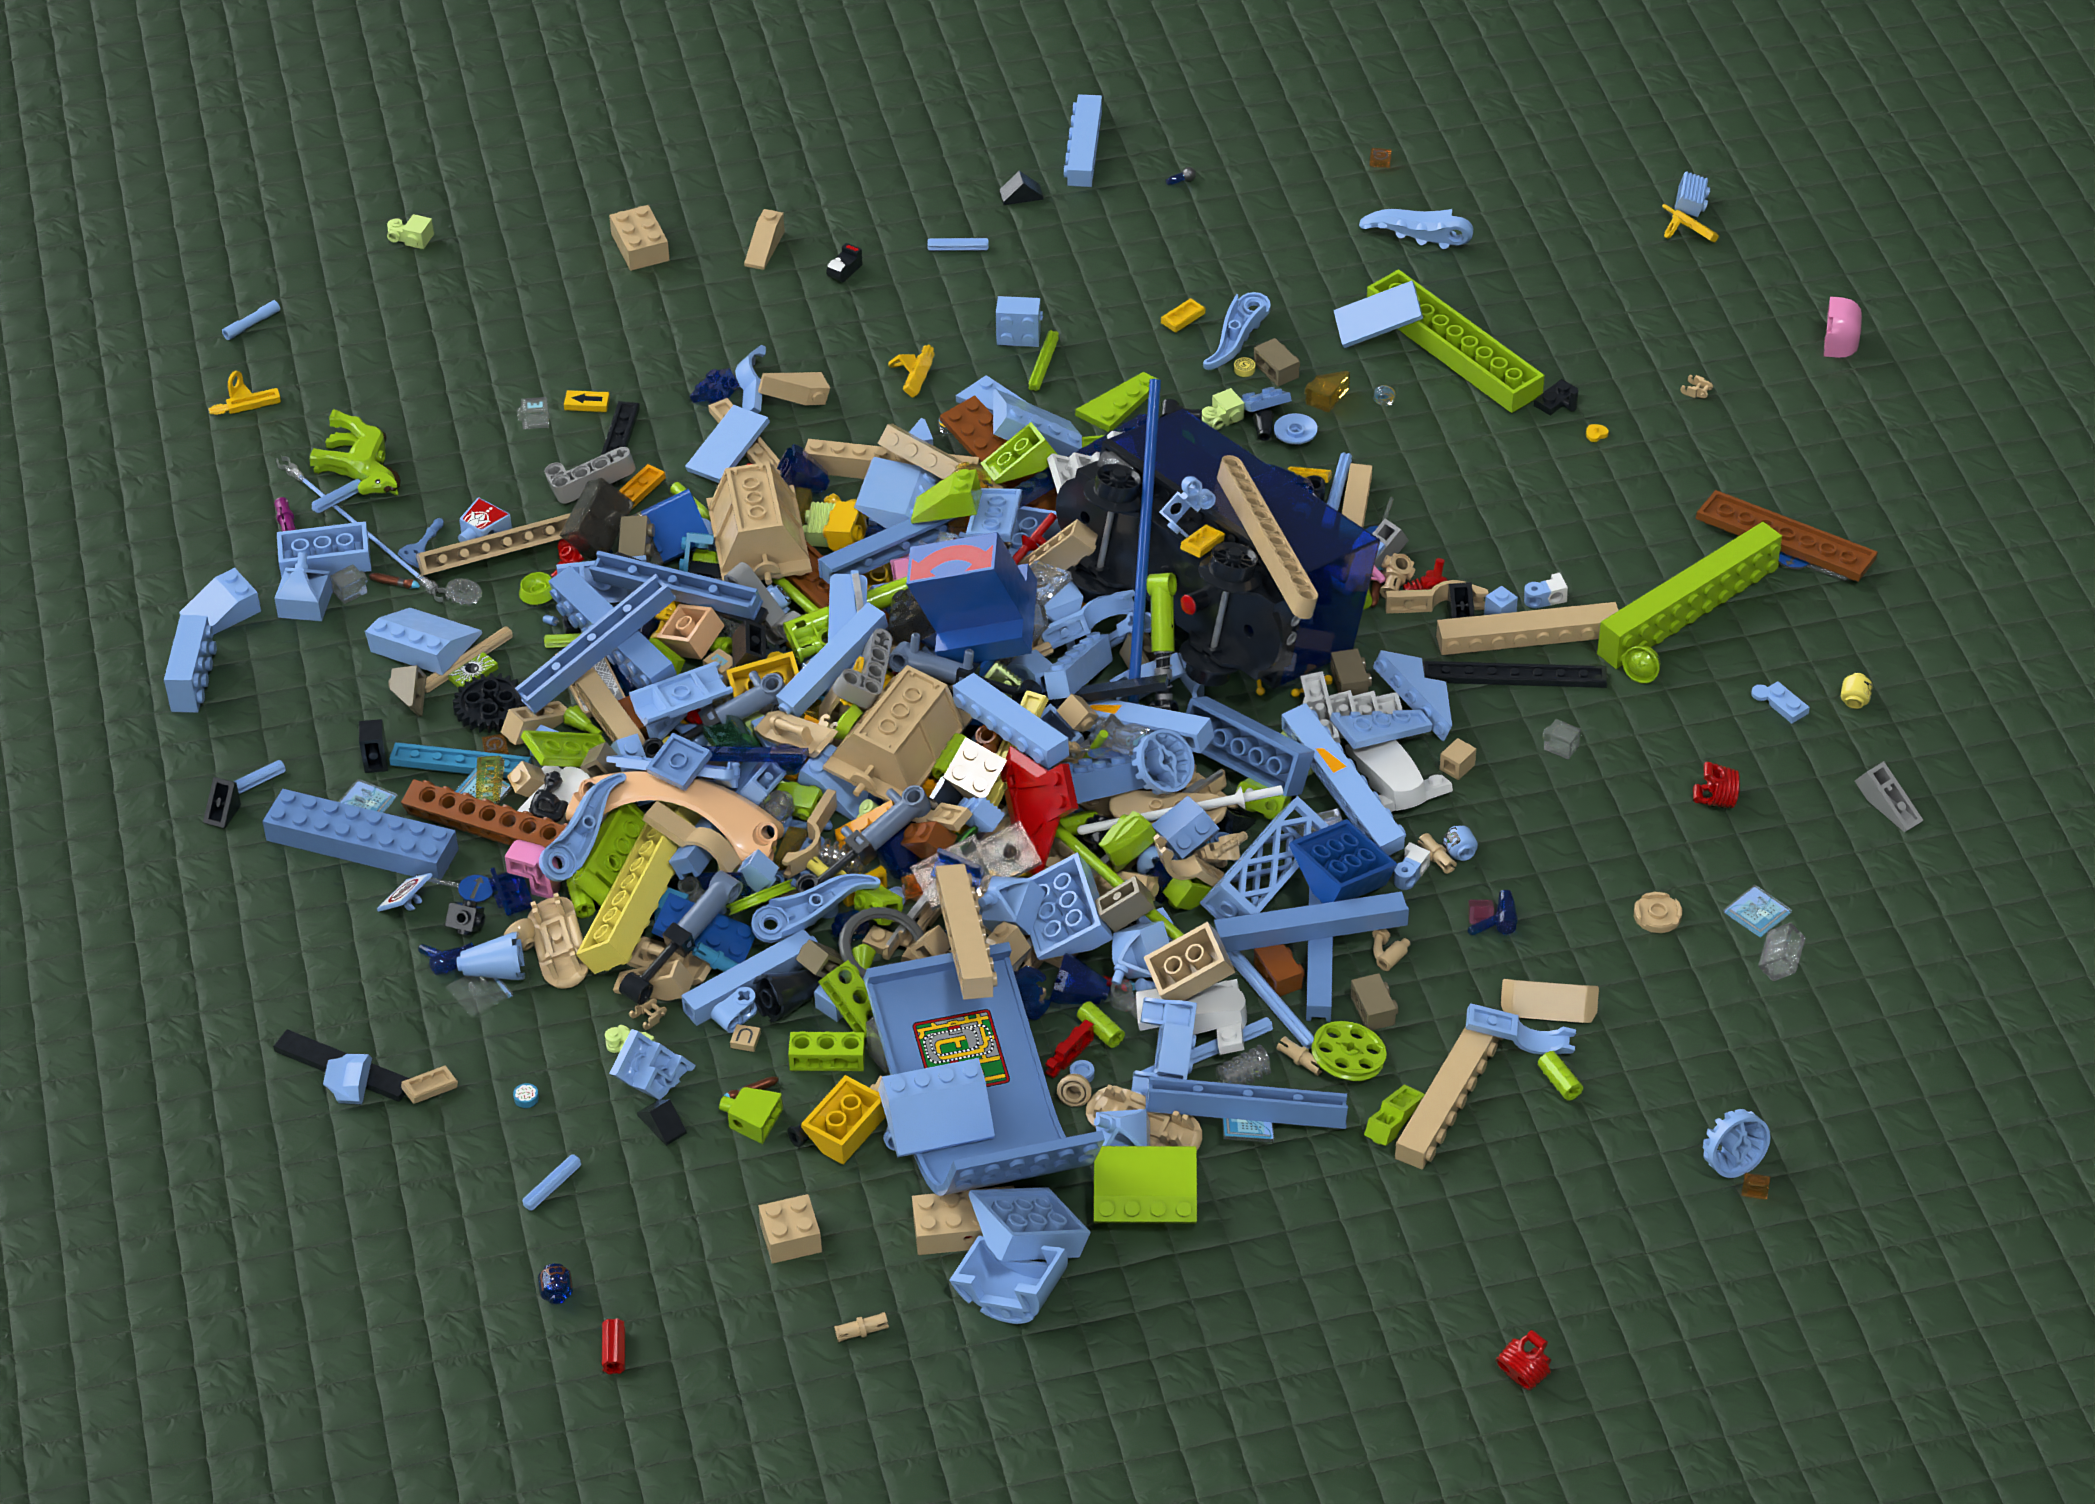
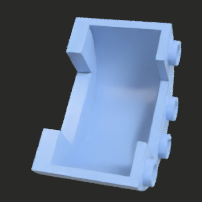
M978 1236L954 1272L950 1282L967 1303L973 1301L982 1307L981 1313L1006 1323H1027L1033 1320L1039 1313L1065 1272L1068 1264L1067 1252L1064 1248L1043 1245L1041 1251L1046 1262L1032 1260L1003 1262L998 1260L995 1254L988 1248L984 1236Z

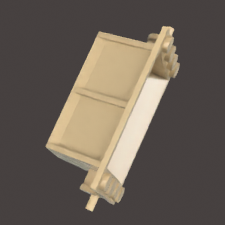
M770 462L725 468L714 496L706 498L722 581H724V576L740 562L748 564L760 581L765 580L767 585L772 584V578L781 579L784 576L790 575L802 576L812 572L794 485H788Z
M906 665L885 686L873 705L867 709L823 765V770L857 786L853 791L856 797L865 790L888 802L891 799L886 795V792L890 788H893L902 797L903 791L909 786L918 785L921 787L932 773L931 769L936 763V759L939 758L941 751L944 750L953 734H962L973 718L967 712L957 708L947 684Z

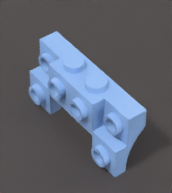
M1149 997L1143 999L1140 1023L1159 1026L1154 1071L1151 1073L1135 1070L1133 1072L1131 1091L1146 1096L1149 1076L1187 1080V1075L1191 1073L1193 1067V1059H1190V1052L1196 1044V1035L1193 1034L1197 1003Z

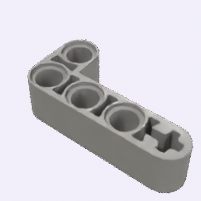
M619 447L568 471L565 470L561 463L556 462L549 464L544 472L557 500L560 503H569L632 474L636 466L630 450L627 447Z
M740 562L724 576V581L756 588L763 600L761 607L766 608L769 612L761 624L765 626L766 639L773 645L787 642L788 639L783 629V623L801 615L795 611L785 614L748 564Z
M881 628L876 629L864 645L862 672L848 668L841 673L833 685V691L838 697L863 708H869L873 705L883 690L892 645V636L888 631Z

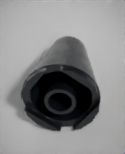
M810 970L769 973L757 976L753 984L757 983V990L754 991L755 1003L760 1014L763 1017L768 1016L771 1018L768 1020L770 1022L781 1020L814 997V991L820 985L818 981L822 977L813 974Z

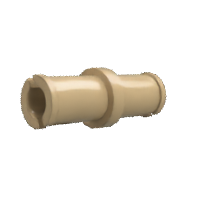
M1429 833L1420 836L1418 845L1430 851V860L1436 862L1446 874L1454 871V867L1457 864L1446 853L1444 846L1438 844Z
M1286 1036L1280 1040L1288 1048L1278 1043V1051L1293 1059L1296 1065L1304 1066L1315 1073V1075L1318 1076L1322 1073L1315 1066V1064L1319 1065L1308 1048L1305 1046L1300 1047Z
M882 1312L881 1314L864 1319L857 1317L856 1321L839 1326L836 1325L834 1329L838 1342L858 1336H861V1338L867 1337L868 1333L889 1329L885 1312Z

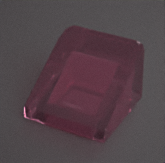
M1468 900L1470 924H1493L1494 905L1492 900Z

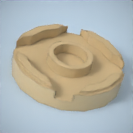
M1662 892L1646 893L1635 903L1634 918L1636 923L1647 931L1654 933L1670 932L1677 928L1681 922L1682 907L1677 899L1670 898L1669 894Z

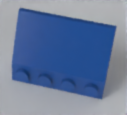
M1348 819L1289 843V847L1312 893L1321 903L1354 899L1383 887L1387 884L1398 865Z

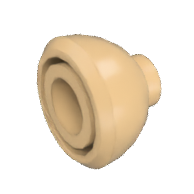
M523 918L514 922L504 932V935L518 932L519 935L516 940L521 939L524 951L534 946L535 927L529 918Z
M1069 1074L1058 1083L1057 1095L1065 1105L1081 1107L1090 1100L1091 1085L1084 1076Z

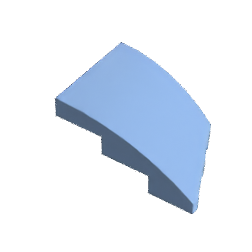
M631 1029L609 1074L631 1087L661 1100L670 1088L675 1087L680 1082L679 1078L687 1071H692L696 1065L683 1056L673 1053L662 1044L652 1041L639 1031Z

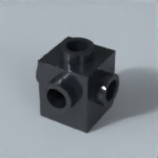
M463 899V903L450 902L445 926L456 928L457 933L471 935V932L480 931L486 919L484 914L485 908L477 906V902L473 900Z

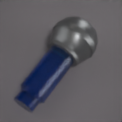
M1186 167L1181 173L1166 179V184L1172 185L1183 180L1192 181L1196 176V172L1192 167Z

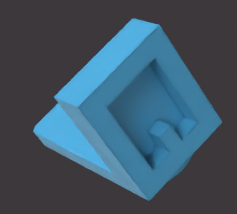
M687 532V537L682 536L681 550H685V557L680 559L679 570L688 572L691 542L695 543V547L708 548V544H713V534Z

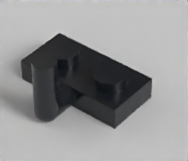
M1561 379L1534 399V407L1550 416L1561 407L1575 411L1577 409L1579 390L1577 387Z

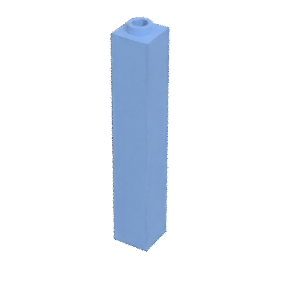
M867 602L776 695L779 710L786 712L788 715L800 717L837 677L863 653L864 645L876 629H886L888 627L885 613Z
M802 929L681 995L683 1012L698 1026L709 1020L713 1008L737 989L749 987L753 991L757 990V983L753 984L757 976L769 973L798 971L805 966L799 963L796 958L801 947L809 939L817 942L816 938L810 936Z

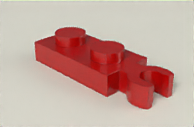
M1085 1019L1079 1027L1076 1026L1072 1030L1070 1036L1064 1042L1062 1041L1058 1044L1055 1050L1056 1055L1049 1058L1045 1063V1066L1049 1067L1046 1071L1047 1075L1055 1078L1061 1069L1065 1070L1094 1040L1093 1023Z

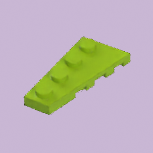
M1142 372L1075 409V416L1110 433L1148 399L1150 379L1157 378Z

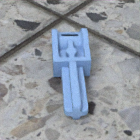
M1130 612L1126 619L1116 625L1117 630L1108 635L1111 649L1126 640L1128 633H1132L1133 612ZM1145 612L1144 632L1146 633L1151 632L1150 612Z

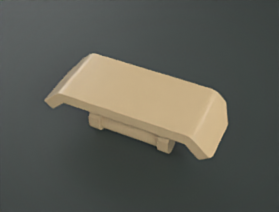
M780 710L768 712L754 728V731L764 740L816 758L838 733L836 730L791 714L788 715Z
M641 936V941L632 952L631 960L626 964L634 968L650 966L667 946L664 942ZM690 951L689 955L685 958L674 952L666 962L679 959L694 978L692 985L702 983L711 970L710 964L692 955L693 951Z
M1504 979L1502 982L1501 1007L1503 1012L1518 1015L1519 1018L1592 1023L1597 1014L1599 987Z

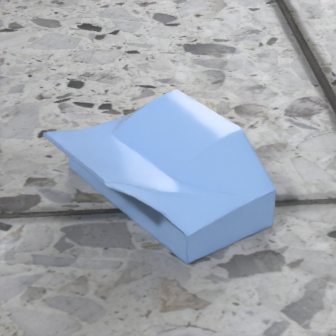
M345 1054L343 1057L328 1060L323 1085L334 1094L338 1103L362 1105L372 1061L371 1056L368 1054Z

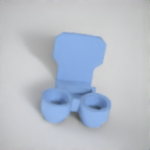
M1194 476L1183 479L1181 484L1183 493L1177 492L1160 511L1170 521L1167 526L1176 534L1180 532L1186 538L1189 535L1176 524L1177 521L1190 507L1198 512L1201 508H1211L1216 501L1215 495L1208 489H1202V483ZM1181 503L1180 512L1171 514L1170 509L1172 505Z

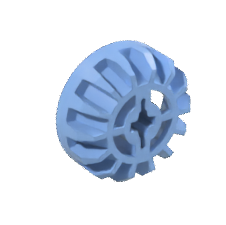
M1161 729L1151 732L1138 740V746L1133 749V755L1136 756V759L1132 761V766L1138 767L1139 773L1135 776L1137 779L1144 780L1142 785L1146 790L1152 789V792L1156 795L1163 793L1167 795L1179 791L1188 785L1194 773V757L1189 744L1181 735L1172 730ZM1144 755L1147 756L1146 766L1144 763ZM1148 772L1157 776L1159 781L1153 780Z
M1745 1109L1724 1113V1120L1720 1118L1715 1119L1716 1127L1713 1130L1707 1129V1136L1709 1138L1703 1141L1704 1159L1716 1172L1727 1178L1739 1177L1753 1170L1764 1158L1770 1144V1130L1767 1124L1752 1111L1747 1112ZM1719 1144L1722 1146L1721 1151L1717 1150Z

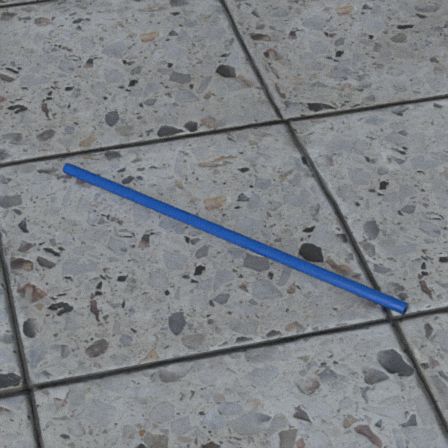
M1150 379L1129 679L1141 678L1146 583L1148 577L1161 380ZM1139 694L1128 696L1127 702L1139 704ZM1125 739L1124 750L1133 751L1135 748L1133 745L1134 740Z

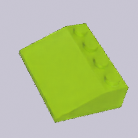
M1102 1146L1094 1161V1223L1196 1224V1146Z

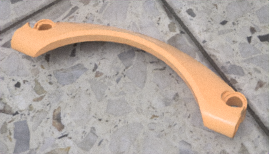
M647 770L617 772L624 773L627 778L624 782L615 786L609 793L603 816L617 807L636 801L654 800L675 803L699 813L714 824L730 842L742 862L757 849L773 861L774 849L772 847L776 846L777 840L784 834L783 824L740 794L699 777H696L687 790L684 791L648 774ZM617 773L583 780L580 783L578 792L573 794L568 804L566 821H570L577 806L589 790L591 782L596 784L602 779ZM768 825L774 828V837L767 834Z

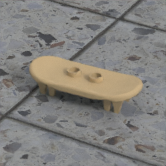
M1133 790L1113 795L1109 805L1110 811L1116 819L1120 818L1123 814L1130 815L1132 811L1140 814L1174 807L1187 796L1195 802L1220 798V796L1211 793L1184 792L1156 795L1152 791ZM1227 806L1204 811L1217 824L1224 818Z
M558 893L553 894L554 897L545 899L538 904L535 901L530 902L532 910L529 912L528 918L532 920L535 927L534 946L544 979L553 987L567 989L578 985L586 977L589 968L576 956L583 942V937L574 905L568 898L560 897Z
M1108 1084L1107 1087L1098 1090L1092 1095L1086 1106V1117L1088 1122L1096 1128L1094 1125L1096 1112L1146 1109V1096ZM1175 1110L1173 1114L1147 1112L1150 1121V1146H1196V1149H1199L1202 1142V1129L1193 1116L1180 1115Z

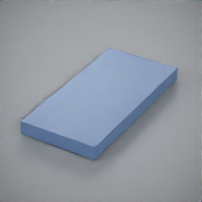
M1413 281L1334 310L1344 348L1423 319Z
M733 405L685 466L686 470L719 483L725 468L735 467L770 423L768 417Z
M981 488L982 495L977 515L970 516L966 537L998 532L1003 542H1011L1022 499V490Z

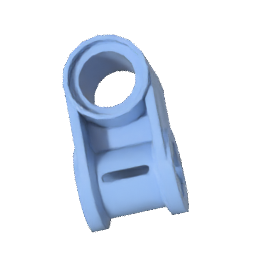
M749 987L737 989L713 1008L711 1019L728 1033H733L736 1024L742 1025L755 1016L757 1012V1006L754 1003L756 998L755 992Z

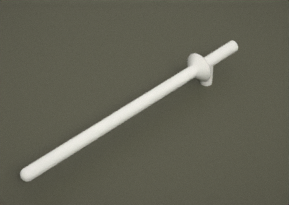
M1282 785L1255 791L1248 788L1243 793L1240 786L1235 795L1196 803L1203 810L1238 804L1245 809V802L1283 795ZM1173 807L1140 814L1148 821H1154L1161 818ZM1119 818L1081 825L1077 828V832L1080 835L1109 830L1111 826L1117 824Z

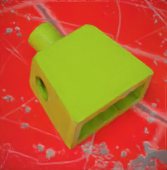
M744 1087L740 1090L736 1099L723 1096L719 1104V1110L728 1112L729 1127L763 1144L783 1110L782 1094Z

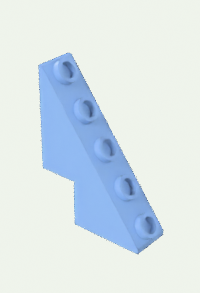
M1381 650L1374 662L1373 668L1412 710H1422L1433 724L1431 730L1442 741H1445L1452 727L1446 682L1424 678L1422 658Z

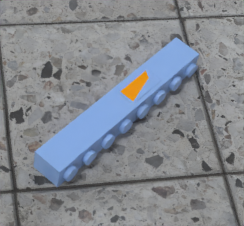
M1114 699L1087 702L1099 715L1094 721V725L1087 730L1089 732L1099 733L1101 730H1106L1110 736L1136 740L1143 734L1146 736L1157 730L1168 729L1181 735L1189 744L1192 752L1202 753L1214 738L1211 719L1207 717Z
M1304 703L1282 714L1283 731L1288 738L1315 751L1310 767L1350 821L1388 856L1403 849L1406 837L1404 828L1400 824L1397 825L1391 811L1388 808H1384L1379 795L1375 791L1372 792L1365 776L1357 772L1352 759H1348L1345 756L1342 746L1339 742L1333 740L1328 727L1321 724L1316 711L1311 710Z

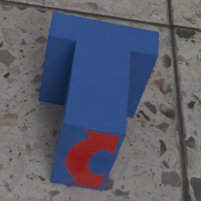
M998 532L910 547L906 585L937 633L935 645L937 656L963 663L965 650L971 649L974 651L973 662L977 663L1032 654L1037 578L1028 563L1021 565L1015 563Z

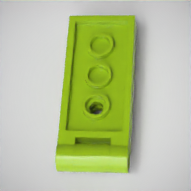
M633 802L617 807L608 813L599 829L589 856L573 877V881L600 906H602L646 823L642 820L645 813Z

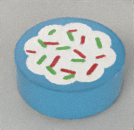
M529 1083L517 1086L513 1092L515 1104L521 1108L534 1106L539 1100L537 1087Z

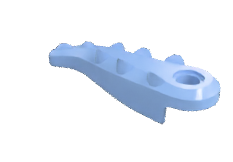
M1384 209L1363 217L1359 223L1362 229L1373 227L1387 228L1395 231L1398 238H1404L1407 235L1416 238L1419 245L1431 242L1439 244L1442 249H1447L1449 245L1458 246L1468 243L1472 239L1474 230L1468 220L1452 216V209L1425 212ZM1452 230H1459L1462 232V234L1457 235V233Z
M1252 292L1242 295L1238 299V294H1236L1224 320L1219 347L1212 356L1204 360V369L1213 370L1240 353L1244 341L1248 340L1249 333L1253 329L1260 327V322L1271 310L1270 300L1267 296ZM1250 306H1258L1255 311L1248 309Z
M624 773L610 775L592 786L580 801L565 829L541 852L539 866L542 873L548 879L557 882L567 880L583 866L597 838L609 793L615 786L626 780L627 777ZM553 857H557L562 861L561 869L553 866Z
M844 874L833 877L804 892L770 899L767 905L757 909L753 914L751 922L752 932L763 942H779L802 929L814 925L817 920L830 910H833L837 904L851 893L861 889L879 888L881 881L879 878L871 875ZM774 920L777 923V927L774 930H768L764 927V922Z

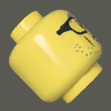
M1861 673L1847 676L1842 683L1840 695L1842 701L1848 707L1854 709L1867 705L1871 699L1872 682Z

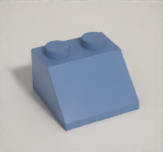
M1189 796L1185 797L1152 824L1155 832L1166 838V845L1173 851L1178 860L1188 858L1219 831V827L1209 815Z

